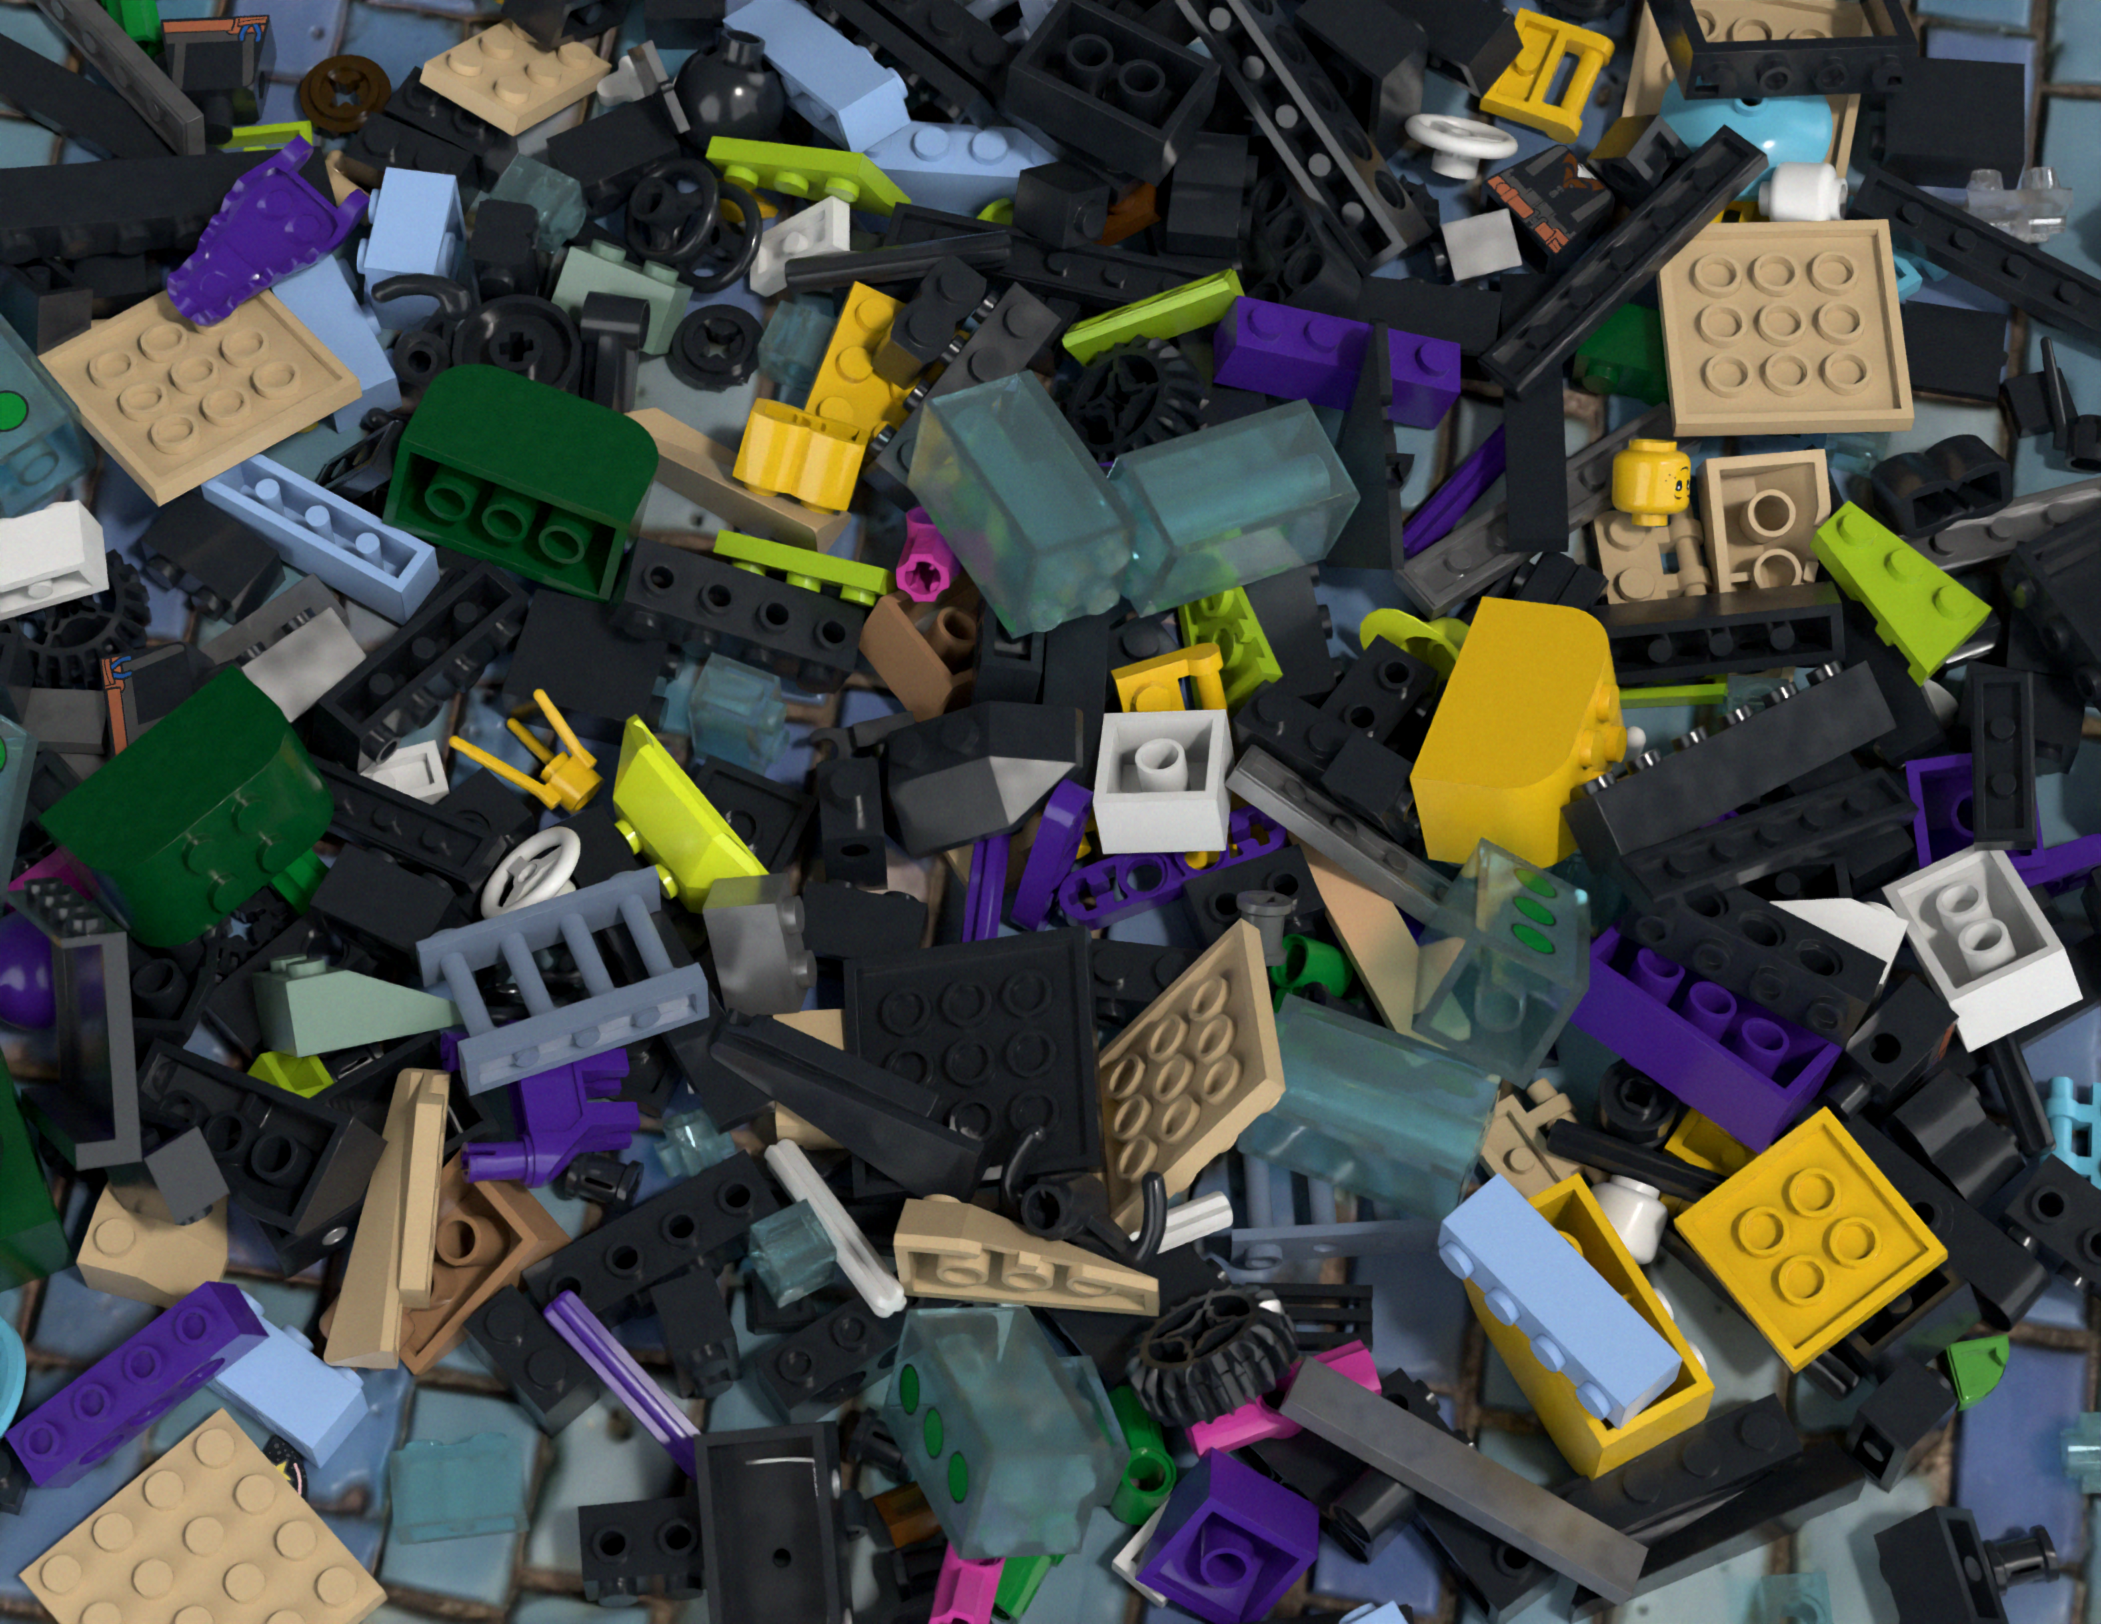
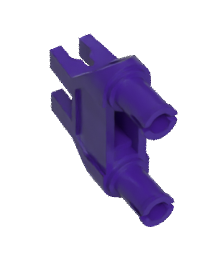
M522 1019L504 1020L497 1028L522 1021ZM444 1031L442 1033L440 1057L441 1059L448 1058V1060L442 1063L443 1070H446V1072L460 1070L457 1042L470 1038L469 1032L452 1033V1031ZM614 1048L506 1084L516 1141L463 1142L460 1153L461 1170L468 1169V1171H463L462 1174L464 1182L474 1183V1181L518 1179L520 1184L525 1185L528 1189L544 1188L579 1153L630 1149L632 1144L630 1131H638L641 1124L637 1103L587 1102V1098L616 1096L620 1094L622 1089L620 1077H627L630 1071L626 1048Z

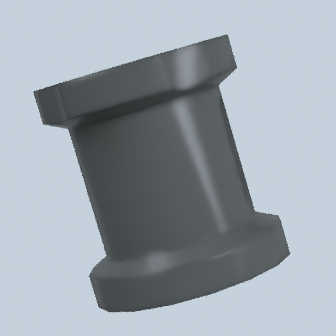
M1243 891L1237 895L1236 906L1242 910L1241 918L1260 930L1265 966H1281L1285 964L1288 951L1282 947L1285 915L1292 911L1293 900L1284 894L1271 891Z

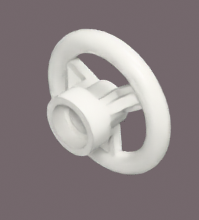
M1419 114L1410 117L1405 123V130L1411 138L1437 149L1434 151L1431 169L1437 173L1454 178L1475 179L1480 159H1506L1512 157L1518 150L1516 139L1509 133L1469 119L1440 114Z
M553 827L533 835L516 847L496 868L484 888L480 907L485 920L576 891V887L569 880V877L575 869L581 851L580 840L577 834L566 827ZM561 845L542 859L530 861L544 850ZM515 877L513 880V890L503 907H499L502 893L511 879Z

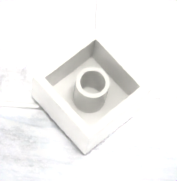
M1226 709L1104 713L1093 797V807L1103 854L1226 850L1232 790L1224 784L1235 766Z

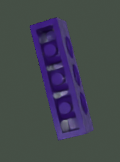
M206 1281L8 1430L4 1435L37 1487L69 1488L270 1336L236 1284Z

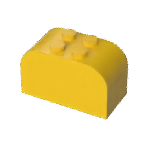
M1482 596L1410 775L1428 859L1514 871L1516 868L1533 871L1557 864L1578 849V845L1560 808L1582 797L1578 788L1579 785L1611 771L1614 762L1621 763L1627 746V730L1624 726L1619 688L1616 683L1608 636L1602 624L1592 615L1568 606Z
M1578 1172L1528 1198L1527 1201L1683 1358L1675 1382L1618 1430L1606 1417L1603 1420H1599L1585 1409L1576 1395L1577 1387L1560 1370L1553 1373L1540 1363L1530 1348L1531 1340L1514 1323L1511 1326H1507L1495 1317L1485 1303L1484 1296L1486 1294L1469 1276L1463 1280V1283L1481 1325L1555 1445L1569 1465L1581 1477L1588 1475L1589 1479L1593 1481L1702 1422L1706 1417L1716 1387Z

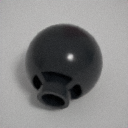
M722 30L718 44L703 47L693 53L681 65L674 78V92L690 127L689 130L681 134L690 144L699 149L698 155L707 159L706 154L712 136L769 142L782 123L786 107L785 90L778 70L763 59L766 41L757 35L741 30Z

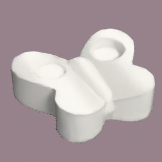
M624 56L619 60V70L606 76L597 84L598 100L602 105L614 106L625 101L632 103L645 97L642 85L629 56Z

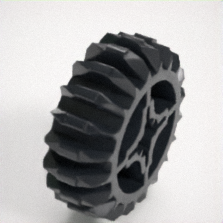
M1137 335L1130 344L1116 342L1113 351L1110 353L1098 351L1097 361L1091 366L1081 364L1083 375L1078 382L1067 383L1071 396L1060 402V410L1063 413V417L1059 419L1058 431L1061 438L1057 445L1062 449L1063 454L1071 465H1095L1113 461L1114 467H1118L1119 490L1124 493L1132 485L1138 483L1143 475L1157 474L1165 479L1167 466L1173 461L1183 463L1180 453L1186 445L1198 444L1193 434L1194 429L1207 423L1201 411L1210 402L1203 390L1206 381L1202 378L1201 372L1197 367L1192 364L1193 360L1181 349H1176L1166 340H1162L1159 337L1151 340L1142 335Z
M116 549L105 553L109 589L104 590V592L116 601L114 613L104 611L101 604L94 601L93 594L0 620V633L20 635L34 667V679L38 688L51 689L59 682L61 689L74 690L75 683L84 682L88 690H95L97 686L95 678L101 676L100 658L133 651V648L146 647L148 637L144 628L151 626L152 614L147 606L149 605L150 597L146 586L140 582L137 569L131 563L125 565L122 555ZM26 620L37 623L38 628L44 630L46 636L44 645L34 642L24 634Z
M1239 1283L1231 1284L1223 1291L1213 1287L1206 1295L1197 1298L1190 1296L1189 1301L1179 1307L1170 1306V1312L1163 1318L1153 1319L1149 1323L1150 1330L1140 1333L1134 1339L1136 1346L1132 1347L1126 1354L1128 1364L1125 1367V1371L1129 1378L1128 1384L1136 1400H1138L1141 1408L1147 1411L1152 1421H1161L1165 1427L1181 1424L1184 1428H1192L1199 1421L1204 1420L1207 1424H1212L1217 1417L1229 1413L1234 1416L1236 1410L1246 1404L1255 1405L1256 1398L1262 1393L1273 1392L1276 1388L1275 1380L1284 1378L1291 1372L1290 1364L1299 1356L1296 1346L1300 1341L1295 1332L1297 1329L1289 1311L1286 1310L1283 1302L1277 1299L1273 1290H1262L1259 1284H1250L1243 1288Z

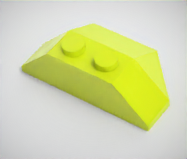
M635 714L627 719L613 793L617 821L614 826L632 855L640 852L651 866L655 865L659 874L660 892L669 900L677 896L690 913L703 914V906L715 879L768 875V871L649 731L639 716Z

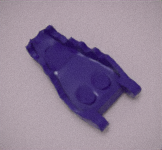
M298 135L275 156L248 171L236 181L231 191L225 195L220 212L214 214L204 233L200 236L195 253L190 255L176 272L169 274L167 278L168 298L183 316L199 326H214L228 317L241 303L269 288L285 277L324 260L338 249L362 219L369 207L370 198L360 189H356L346 197L338 209L297 173L314 151L313 146L301 135Z

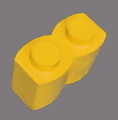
M756 398L750 411L732 476L744 481L743 486L758 495L773 497L778 495V492L789 493L801 499L800 503L803 507L816 513L833 514L835 510L847 511L853 497L871 433L840 420L812 415L785 403Z

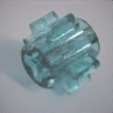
M692 1109L671 1117L663 1124V1130L667 1139L654 1142L663 1171H666L667 1177L672 1178L680 1174L683 1182L725 1160L724 1156L737 1151L730 1131L719 1136L704 1109Z
M2079 1412V1421H2074L2075 1429H2062L2060 1433L2059 1457L2061 1471L2065 1478L2076 1477V1481H2081L2082 1493H2101V1412Z

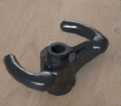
M426 273L395 275L372 286L371 297L374 301L383 304L402 296L425 295L433 296L438 299L440 304L431 316H425L421 321L415 324L409 323L405 327L392 355L395 371L405 382L420 387L423 394H425L436 376L454 367L451 355L456 333L455 328L462 320L468 318L472 310L471 296L464 285L443 276ZM423 351L426 352L430 356V358L424 356ZM373 407L366 414L367 424L375 430H379L398 419L406 424L410 422L409 420L398 418L380 407Z
M1039 1123L1029 1124L1012 1144L1002 1166L998 1187L1000 1216L1027 1226L1033 1234L1047 1236L1050 1241L1067 1239L1086 1245L1103 1258L1144 1273L1158 1253L1166 1231L1168 1199L1163 1175L1157 1171H1149L1141 1180L1144 1201L1143 1222L1139 1237L1132 1241L1127 1233L1108 1215V1194L1102 1181L1090 1172L1070 1171L1038 1178L1036 1185L1029 1188L1025 1193L1023 1192L1022 1185L1026 1170L1034 1154L1047 1139V1131L1043 1125Z

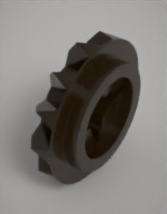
M338 55L321 61L308 72L301 85L300 102L303 113L310 119L315 130L319 128L326 129L335 138L340 133L353 132L357 135L372 111L381 115L385 113L384 107L391 99V84L386 72L374 61L359 55ZM334 90L338 93L341 91L345 95H350L356 91L359 106L348 102L337 106L338 103Z

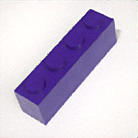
M1237 295L1214 332L1213 383L1345 410L1368 324ZM1388 328L1393 391L1392 406L1387 407L1388 419L1392 418L1395 422L1434 430L1460 394V344Z

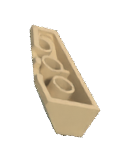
M1825 449L1711 458L1703 461L1695 469L1704 549L1713 585L1712 594L1814 583L1819 563H1817L1818 557L1810 549L1809 544L1816 531L1829 519L1831 511ZM1796 667L1767 669L1764 672L1750 675L1728 673L1727 683H1730V698L1764 695L1793 681Z
M108 1180L96 1205L76 1261L88 1288L170 1309L204 1282H222L229 1262V1240L227 1237L229 1194L212 1203L213 1210L205 1218L190 1225L179 1226L123 1209L110 1180Z
M934 1194L924 1197L923 1200L906 1199L895 1232L893 1245L899 1282L904 1288L903 1295L1158 1316L1159 1314L1158 1279L1064 1241H1050L1047 1236L1033 1234L1027 1226L975 1205L961 1203L958 1199L951 1196Z

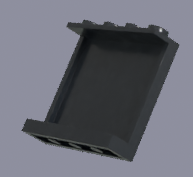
M41 877L24 881L23 890L6 891V900L49 937L59 1084L21 1088L22 1113L77 1170L142 1162L126 931L69 884L63 885V879Z

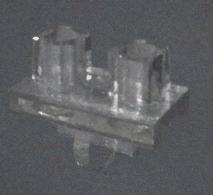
M2037 167L2025 171L2021 181L2022 189L2004 190L2002 175L1995 169L1974 170L1971 172L1962 210L2030 244L2049 242L2050 233H2064L2069 208L2073 207L2074 199L2072 187L2061 188L2053 167Z

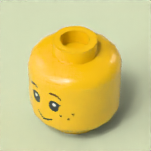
M1630 439L1629 448L1622 449L1614 455L1611 500L1616 509L1632 513L1631 524L1667 526L1668 514L1683 512L1688 507L1691 462L1685 453L1676 450V441Z

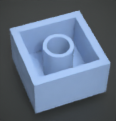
M386 167L382 188H374L370 196L368 218L369 223L373 224L370 239L362 238L360 241L357 255V271L359 274H365L364 302L372 304V309L380 328L404 331L409 323L415 324L425 316H431L440 306L438 299L433 296L413 295L402 296L382 304L372 299V286L395 275L410 273L438 275L457 282L467 234L455 175Z

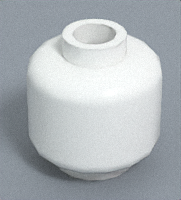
M1782 162L1775 169L1771 181H1762L1759 212L1761 216H1769L1770 222L1845 220L1844 217L1848 207L1847 181L1845 178H1838L1831 164Z
M1614 1174L1611 1176L1609 1183H1597L1590 1189L1591 1193L1637 1264H1646L1652 1261L1668 1219L1666 1206L1657 1200L1660 1191L1639 1181Z

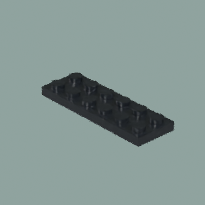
M709 754L694 782L695 786L769 874L788 873L820 811L819 798ZM660 892V902L694 962H699L708 986L718 1003L721 1004L723 996L704 915L690 913L677 896L669 900ZM610 950L604 965L614 988L631 985L612 950ZM586 988L583 993L584 1000L591 998ZM659 1033L617 1047L626 1048L630 1071L627 1077H620L622 1087L620 1094L608 1097L620 1102H636L639 1110L662 1119L684 1075Z

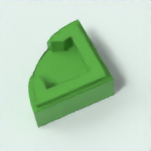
M2007 1334L1952 1343L1942 1351L1953 1395L1959 1399L1956 1405L1957 1411L1966 1410L1981 1403L1994 1391L1993 1388L1997 1387L2009 1358Z

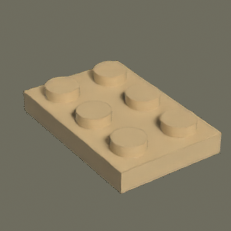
M508 18L426 61L420 82L514 137L596 91L600 80L610 75L612 65L595 56L589 47L578 42H571L555 49L547 50Z

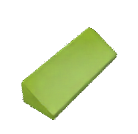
M1229 268L1072 324L1064 334L1062 342L1064 347L1083 365L1091 366L1097 361L1098 351L1110 353L1113 351L1116 342L1130 344L1137 335H1142L1151 340L1155 337L1166 340L1222 320L1237 295L1244 297L1245 295L1235 269L1231 270Z

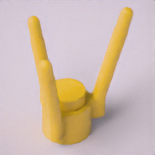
M542 689L534 691V699L572 754V757L566 751H562L555 756L533 733L527 730L515 718L508 719L507 727L546 765L540 775V778L546 785L539 783L458 736L454 735L449 738V745L535 795L550 810H553L560 804L570 815L577 813L597 794L605 781L593 769L597 760L582 747L566 721Z

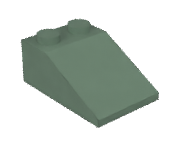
M306 954L281 956L269 960L270 970L251 974L263 1048L294 1057H303L465 1024L455 1001L352 971L325 965L324 958L307 959Z

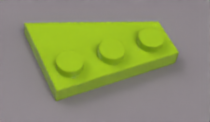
M712 136L706 158L724 174L723 179L726 182L737 184L747 190H754L760 187L819 202L834 195L847 202L849 209L887 218L892 217L896 201L911 204L912 201L864 153Z
M1850 500L1816 531L1809 544L1810 549L1851 600L1862 601L1878 621L1875 631L1887 646L1896 644L1908 659L1911 666L1907 672L1919 687L1984 624L1992 610L1989 605Z
M719 529L713 552L732 561V566L766 576L767 572L786 576L785 583L816 593H820L821 586L841 591V599L869 607H875L876 601H879L881 597L901 590L897 586L896 574L884 568Z
M1191 553L1173 566L1182 577L1180 592L1176 601L1184 647L1187 648L1201 643H1215L1219 646L1223 660V666L1219 670L1231 720L1239 713L1265 679L1274 683L1283 674L1227 553L1216 559H1204ZM1189 675L1195 710H1203L1196 678Z

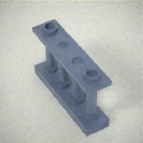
M655 865L635 872H620L607 881L462 928L444 929L436 932L430 938L415 942L419 974L423 986L426 987L447 980L469 1032L470 1038L457 1042L461 1077L469 1096L709 1017L708 982L699 962L680 969L674 968L650 916V913L661 910L659 874ZM626 922L650 979L622 988H614L590 933ZM566 941L591 998L557 1008L554 1007L531 952ZM507 960L531 1018L497 1028L493 1026L471 972Z
M1448 1086L1281 1096L1275 1107L1266 1113H1261L1238 1135V1138L1232 1145L1241 1150L1243 1156L1248 1228L1231 1229L1230 1264L1245 1263L1248 1268L1270 1269L1281 1265L1285 1260L1435 1252V1255L1440 1257V1247L1437 1244L1441 1222L1462 1204L1455 1137L1461 1134V1125L1473 1118V1092H1464ZM1423 1135L1424 1138L1430 1140L1438 1217L1400 1220L1392 1142L1398 1136ZM1361 1138V1141L1368 1145L1375 1221L1337 1223L1330 1145L1335 1140ZM1298 1142L1300 1146L1305 1147L1312 1225L1274 1227L1267 1149L1273 1143Z

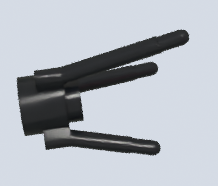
M2044 336L2040 340L2054 425L2052 449L2065 451L2064 464L2071 470L2082 473H2101V416L2094 414L2079 415L2075 418L2074 425L2067 427L2052 340L2050 337Z

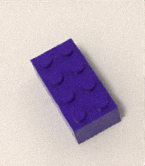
M1624 914L1580 955L1553 1009L1571 1021L1579 1030L1591 1035L1621 1056L1629 1065L1641 1070L1675 1094L1683 1103L1692 1106L1722 1127L1734 1139L1746 1144L1761 1155L1817 1095L1843 1048L1617 933L1625 916Z

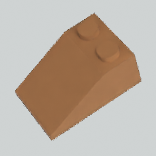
M981 559L964 565V570L961 574L952 577L949 588L942 590L937 595L935 602H914L911 595L902 589L881 597L862 628L858 648L907 711L912 710L917 723L970 707ZM1046 610V624H1045V639H1044V640L1047 639L1049 610Z
M461 1149L442 1169L429 1308H413L408 1315L415 1323V1331L399 1352V1357L415 1376L424 1374L463 1343L466 1337L462 1323L509 1284L512 1283L522 1295L527 1292L528 1288L521 1271L573 1243V1240L524 1185L520 1184L518 1179L465 1183L462 1174L463 1171H468V1169L461 1170ZM344 1278L338 1283V1286L341 1289L344 1282Z

